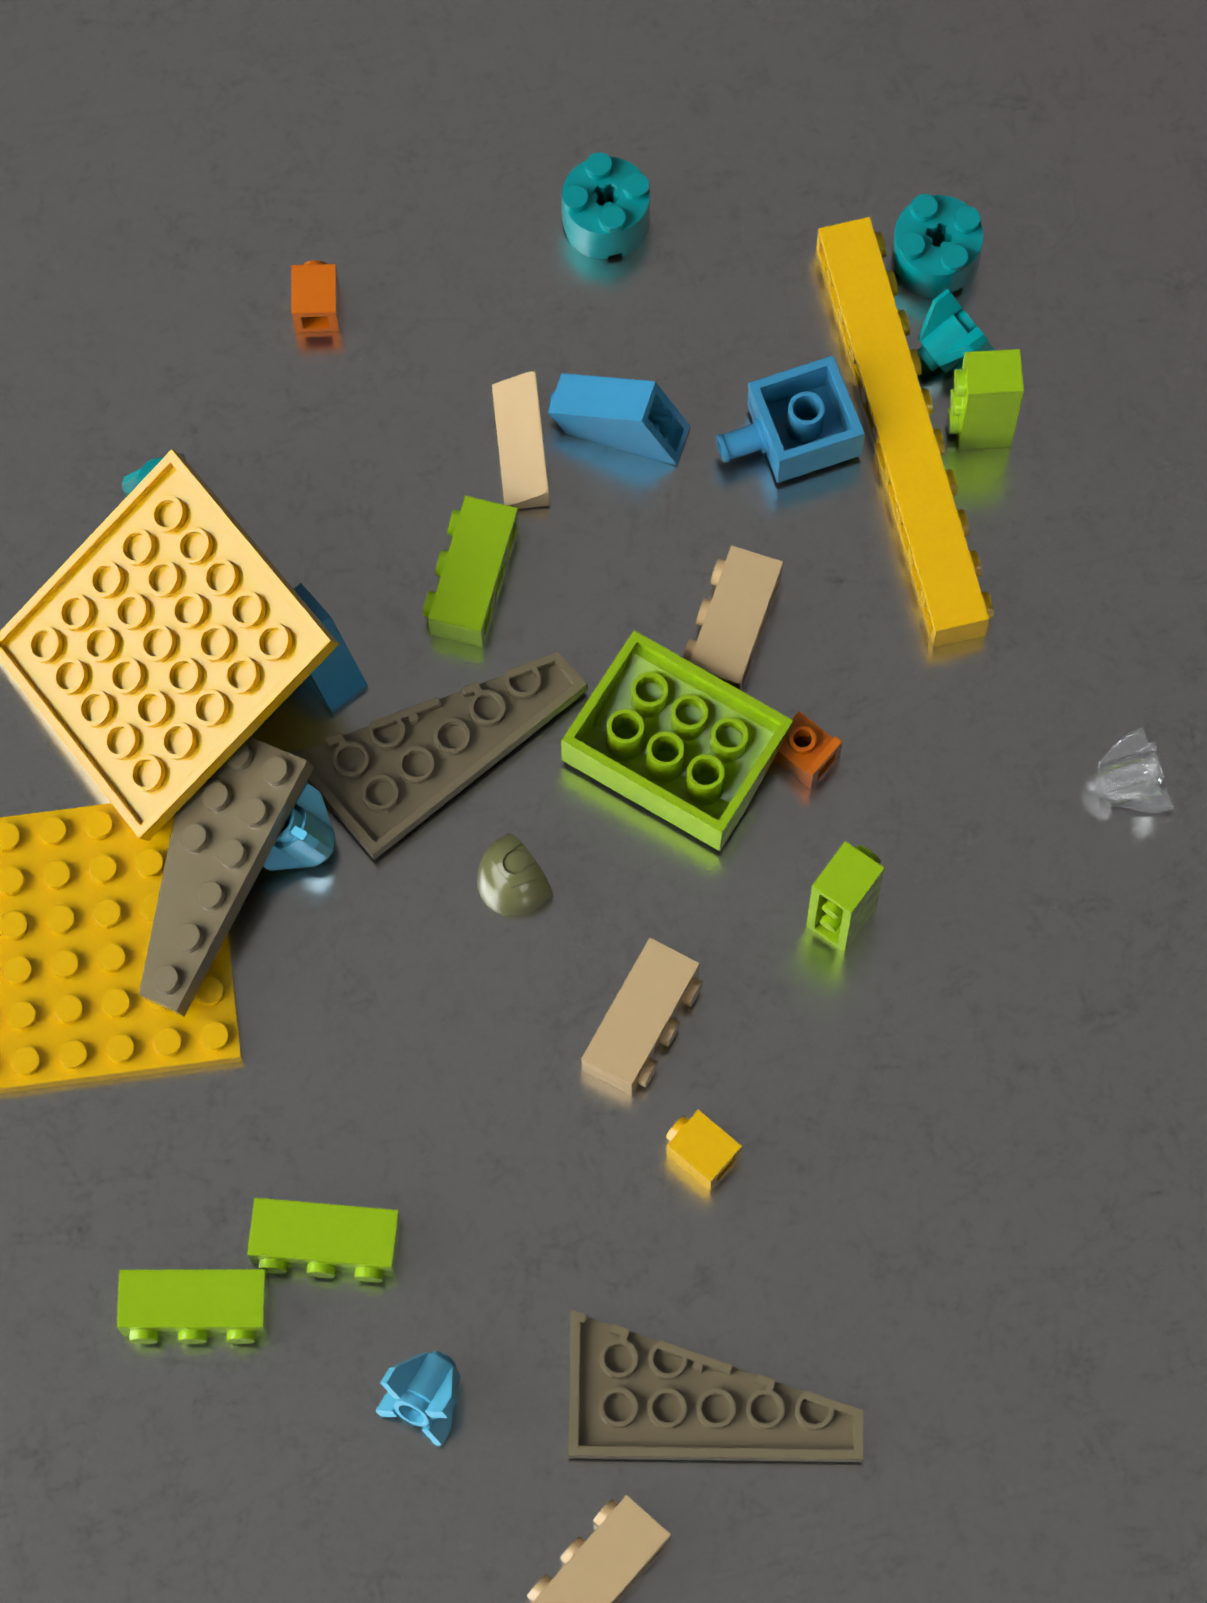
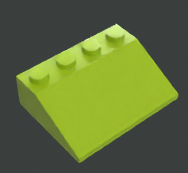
M634 630L561 740V760L720 851L747 809L794 720Z

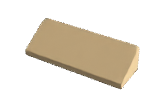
M531 371L492 384L504 505L518 509L550 506L536 371Z

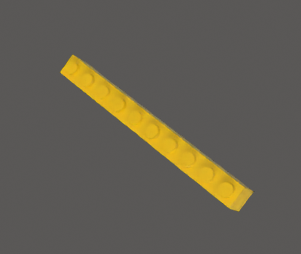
M870 217L818 228L816 249L932 647L985 636L989 619L994 618L992 600L989 592H981L977 577L982 576L980 560L976 550L969 551L965 538V536H969L967 516L964 509L957 510L953 496L957 495L956 479L951 468L945 470L941 455H945L944 439L939 428L933 429L929 415H933L931 395L927 388L921 389L917 376L922 373L920 358L916 349L909 350L906 336L910 335L909 322L905 310H897L894 297L898 296V287L893 270L886 271L882 258L886 257V246L882 232H874Z

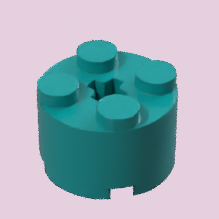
M596 152L572 169L562 187V221L570 244L583 255L601 260L621 253L622 256L628 255L643 243L649 230L650 189L647 177L635 165L624 159L612 157L603 152Z
M921 194L916 196L912 203L902 211L895 226L891 263L893 269L896 270L902 279L901 283L909 291L921 297L935 299L946 289L952 293L961 288L963 290L970 285L978 271L984 239L983 226L980 221L981 217L976 208L951 196Z

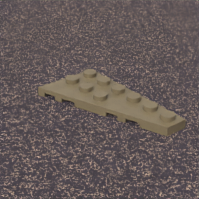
M558 651L509 669L505 675L481 684L477 681L461 687L462 691L441 699L438 697L373 720L369 726L345 735L339 733L326 738V742L303 751L302 748L288 753L303 758L314 766L307 783L321 792L326 805L375 860L588 691V684Z
M249 737L175 813L139 995L146 1000L181 1016H185L314 769V766L309 761Z
M571 1309L569 1458L863 1462L864 1414L862 1409L810 1391L805 1392L776 1382L775 1379L760 1374L755 1375L735 1368L726 1362L662 1340L657 1341L631 1332L630 1329L587 1317L586 1314Z

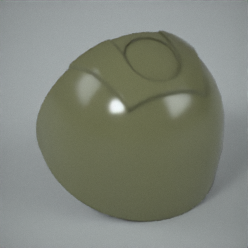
M508 833L495 840L486 849L479 862L476 884L482 901L491 910L505 916H524L539 910L553 899V892L545 874L527 848L515 835Z

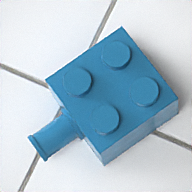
M832 355L748 383L747 407L753 424L716 435L717 447L724 463L761 450L762 453H766L777 483L861 456L865 432Z

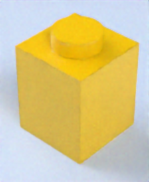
M699 1109L690 1119L683 1115L666 1135V1138L670 1140L667 1144V1156L709 1192L713 1190L741 1158L742 1146Z

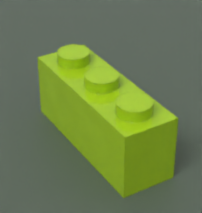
M1020 349L964 353L962 369H955L951 407L947 408L948 433L956 434L958 450L1006 448L1012 446L1024 394Z
M465 495L461 510H453L448 526V535L453 536L448 551L441 550L437 560L435 576L440 577L436 592H428L423 608V617L428 618L430 635L483 648L518 532V508Z
M845 841L812 885L806 927L844 953L877 909L885 867L880 865L881 860L873 851L862 845H857L855 848Z
M254 1197L247 1255L252 1264H258V1269H265L266 1273L285 1274L287 1273V1267L306 1269V1274L312 1277L334 1278L335 1271L354 1273V1279L359 1281L382 1282L383 1276L395 1277L401 1217L398 1210Z
M265 1269L119 1270L117 1329L123 1336H129V1342L155 1344L159 1342V1336H178V1342L203 1344L207 1342V1336H226V1342L250 1344L256 1342V1336H268L269 1277Z

